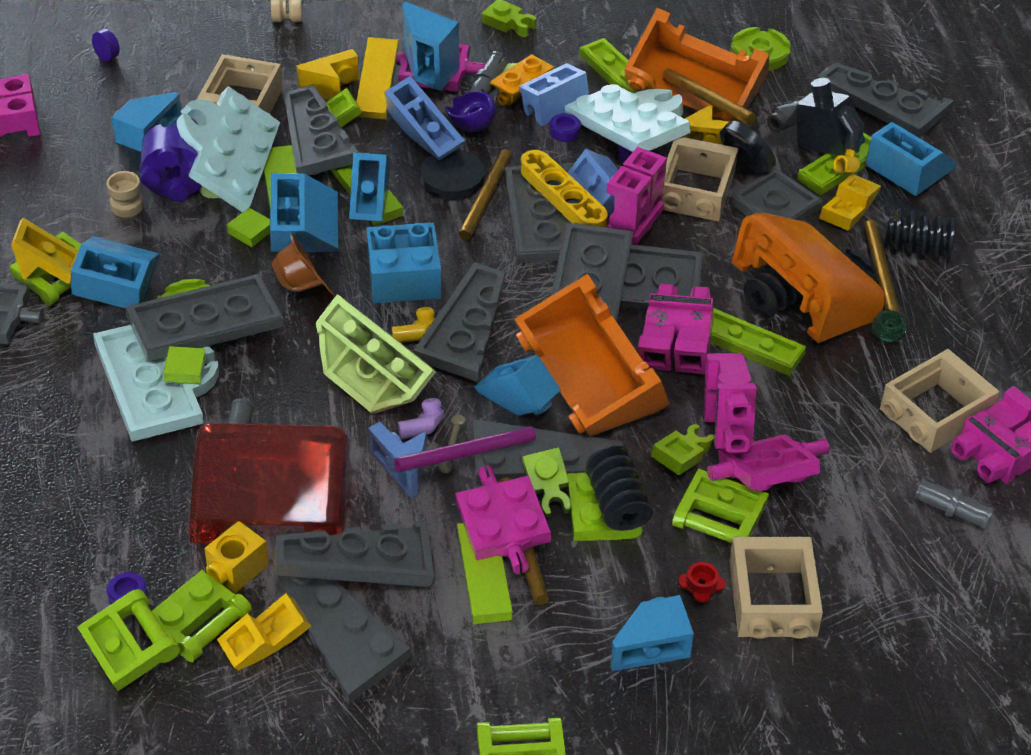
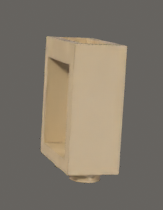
M222 54L197 99L208 100L217 104L221 93L229 85L258 89L262 91L257 101H249L270 114L283 89L281 64Z
M685 137L675 139L667 157L664 191L660 202L664 203L663 210L719 222L734 178L738 148ZM682 170L722 179L716 193L673 184L677 171Z
M946 349L885 384L880 410L906 431L915 442L932 453L952 441L962 432L965 419L972 415L975 416L979 411L987 410L996 404L1000 391L952 351ZM937 384L964 406L938 423L911 401Z
M733 537L729 563L738 637H753L757 639L766 637H794L798 639L818 637L823 611L811 537ZM747 573H801L806 605H751Z

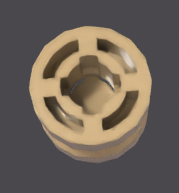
M271 0L272 22H282L284 19L302 22V0ZM287 1H289V14H287Z
M120 171L112 174L107 179V191L111 196L110 207L116 216L132 217L143 209L140 179L135 173Z

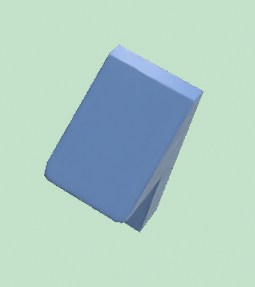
M381 422L369 427V453L411 498L417 496L425 467L398 473L394 466V459L427 451V433L423 432L402 443L400 437L395 432H390Z

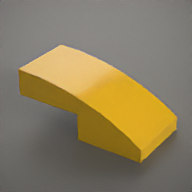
M851 174L839 184L836 196L822 207L819 219L849 231L870 207L879 193L881 185Z
M285 593L257 618L247 613L217 640L233 667L239 671L285 647L308 630L311 624L295 599Z

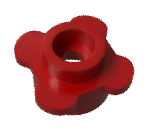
M706 562L694 563L689 567L687 574H682L678 580L680 588L691 592L694 600L699 603L708 602L713 593L723 591L726 585L724 578L719 577L718 570L712 564Z

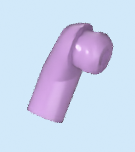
M429 398L424 400L421 404L423 412L418 418L397 422L401 440L416 437L423 432H426L427 435L434 432L444 417V410L441 409V401L439 399Z

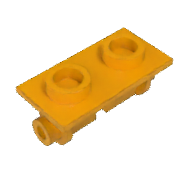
M531 54L490 81L491 85L499 89V95H497L498 103L502 106L512 105L515 100L522 96L519 86L553 70L554 66Z

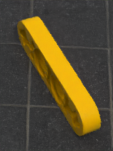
M530 150L521 156L522 176L571 223L607 228L608 211L547 153L540 150ZM548 181H558V182H561L562 184H560V185H550V184H547L546 182H548ZM567 199H578V200H580L581 202H580V203H568V202H566L565 200H567Z

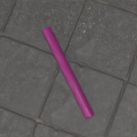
M531 426L397 457L394 459V466L396 471L400 473L532 442L536 439V433Z

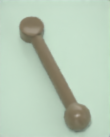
M455 415L451 418L453 430L448 445L456 444L459 431L465 428L466 419L462 415ZM451 461L438 464L439 471L444 474L451 472L453 468Z

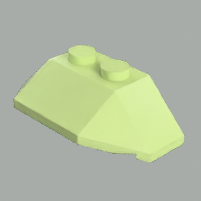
M338 294L316 321L323 373L372 414L414 401L436 373L426 362Z

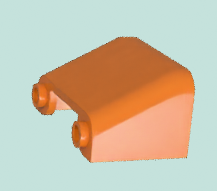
M656 8L624 69L628 85L636 91L649 89L672 90V96L677 94L682 96L683 107L695 112L711 105L663 79V72L670 68L747 109L768 76L770 54L755 48L751 56H746L747 51L742 49L738 55L686 34L685 26L679 24L678 28L674 27L669 22L671 13ZM714 106L712 107V120L739 121V119Z
M759 212L743 219L731 263L741 272L753 267L757 269L768 263L803 295L800 310L803 313L809 312L812 318L813 326L808 328L807 333L817 343L880 319L885 301L883 289L809 223Z
M586 274L515 318L520 332L515 334L526 353L533 350L535 355L539 356L561 390L559 392L573 412L568 417L579 435L586 431L588 436L591 437L658 413L669 406L670 402L660 378L653 368H650L646 361L644 362L613 318L607 304L598 296L596 285L590 276Z

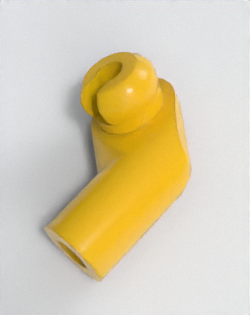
M431 307L417 309V320L412 325L391 327L392 336L400 343L420 341L435 319L434 309Z

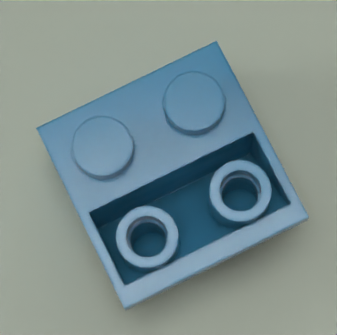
M405 1L402 4L404 52L413 78L417 82L441 91L460 69L459 22Z
M893 122L871 135L866 166L915 196L955 169L957 164L940 150Z
M271 173V252H280L291 243V233L296 235L306 252H338V192L303 173Z
M434 222L366 227L373 304L441 299V266Z
M92 236L81 244L71 270L72 295L122 308L142 303L157 265L159 253Z

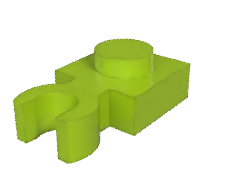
M496 0L482 12V23L505 33L513 29L517 35L527 37L528 27L535 30L537 26V18L535 16L522 14V8L512 5L507 1Z
M693 424L688 427L685 436L678 431H674L655 443L651 457L676 474L681 475L702 461L703 454L711 450L714 435L710 434L704 438L697 436L700 426Z
M559 447L523 456L524 470L526 476L529 475L536 495L543 493L541 509L545 518H550L549 504L554 501L562 505L564 514L569 513L570 499L566 493L560 491L561 488L569 486V479Z

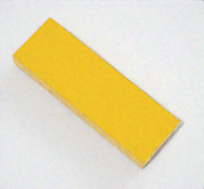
M368 37L356 101L362 113L357 117L387 119L388 110L384 92L390 89L393 84L399 48L398 39Z

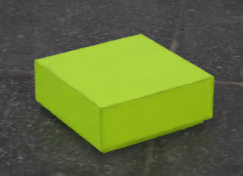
M347 88L326 102L330 113L334 114L340 127H343L362 113L355 98Z
M251 208L245 210L226 225L229 235L250 247H253L270 234V219Z
M169 346L163 373L164 382L201 384L206 360L205 349Z

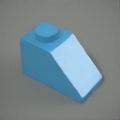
M176 92L129 100L111 117L115 142L141 152L143 138L150 129L161 124L162 127H167L177 123V119L182 115L180 112L182 110L180 95Z
M353 152L349 219L383 222L389 187V156L385 154Z
M538 355L497 366L475 386L478 393L517 416L532 412L534 415L541 414L553 404L551 399L561 390Z
M680 595L667 598L656 597L640 603L613 640L611 654L612 671L691 657L694 633Z

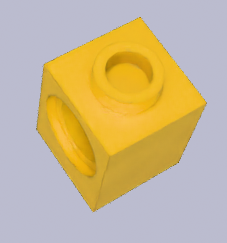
M240 521L236 522L204 548L207 574L219 583L224 584L234 593L269 566L266 540Z

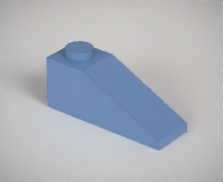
M411 76L384 92L387 110L405 134L436 159L441 160L465 144V140Z

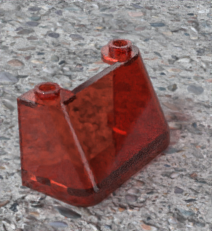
M210 423L201 426L197 430L194 450L189 518L190 542L210 544L228 530V524H235L238 521L244 525L304 526L305 532L324 530L328 535L343 533L347 526L351 486L348 435L342 429L333 426Z

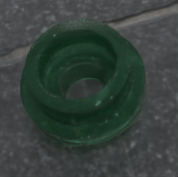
M884 310L873 319L871 330L877 338L886 342H895L905 336L907 325L904 317L899 312Z

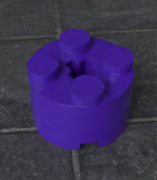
M177 123L167 127H162V124L157 125L146 133L142 141L140 174L142 184L158 195L169 197L175 202H182L189 195L197 192L202 185L188 177L198 152L180 136Z

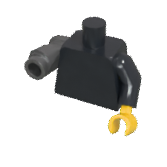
M819 78L812 81V93L806 97L797 96L793 99L792 103L775 107L771 115L768 116L767 124L774 132L786 130L797 124L798 148L839 155L835 158L833 164L835 172L854 173L859 169L860 162L855 157V153H858L860 146L865 143L863 135L864 123L855 110L852 98L846 94L833 93L828 78Z

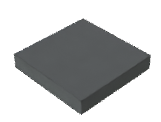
M776 168L730 196V205L746 216L759 212L800 221L820 210L823 201Z

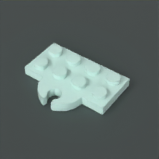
M606 85L601 91L591 95L580 96L576 101L565 105V113L576 116L580 120L581 125L632 152L636 147L650 151L690 133L689 121L681 118L683 114L682 96L680 94L672 96V90L649 89L631 93L618 85Z
M228 86L221 93L217 104L202 99L189 102L180 111L182 115L177 119V127L180 136L198 152L188 177L241 212H244L252 203L280 122Z
M131 325L93 333L95 347L131 442L203 424V414L196 397L206 394L215 386L219 376L218 361H215L214 351L210 347H202L206 351L205 363L207 365L204 366L201 384L164 382L163 373L167 357L147 361Z

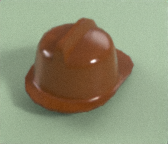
M291 233L292 242L283 248L272 262V267L281 285L292 292H301L324 285L335 298L336 296L317 274L310 257L294 233Z

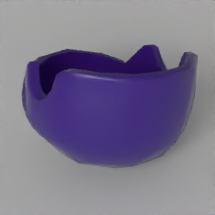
M478 90L468 92L461 97H454L452 108L450 109L447 106L445 110L456 129L465 133H478L492 121L496 112V104L489 94Z

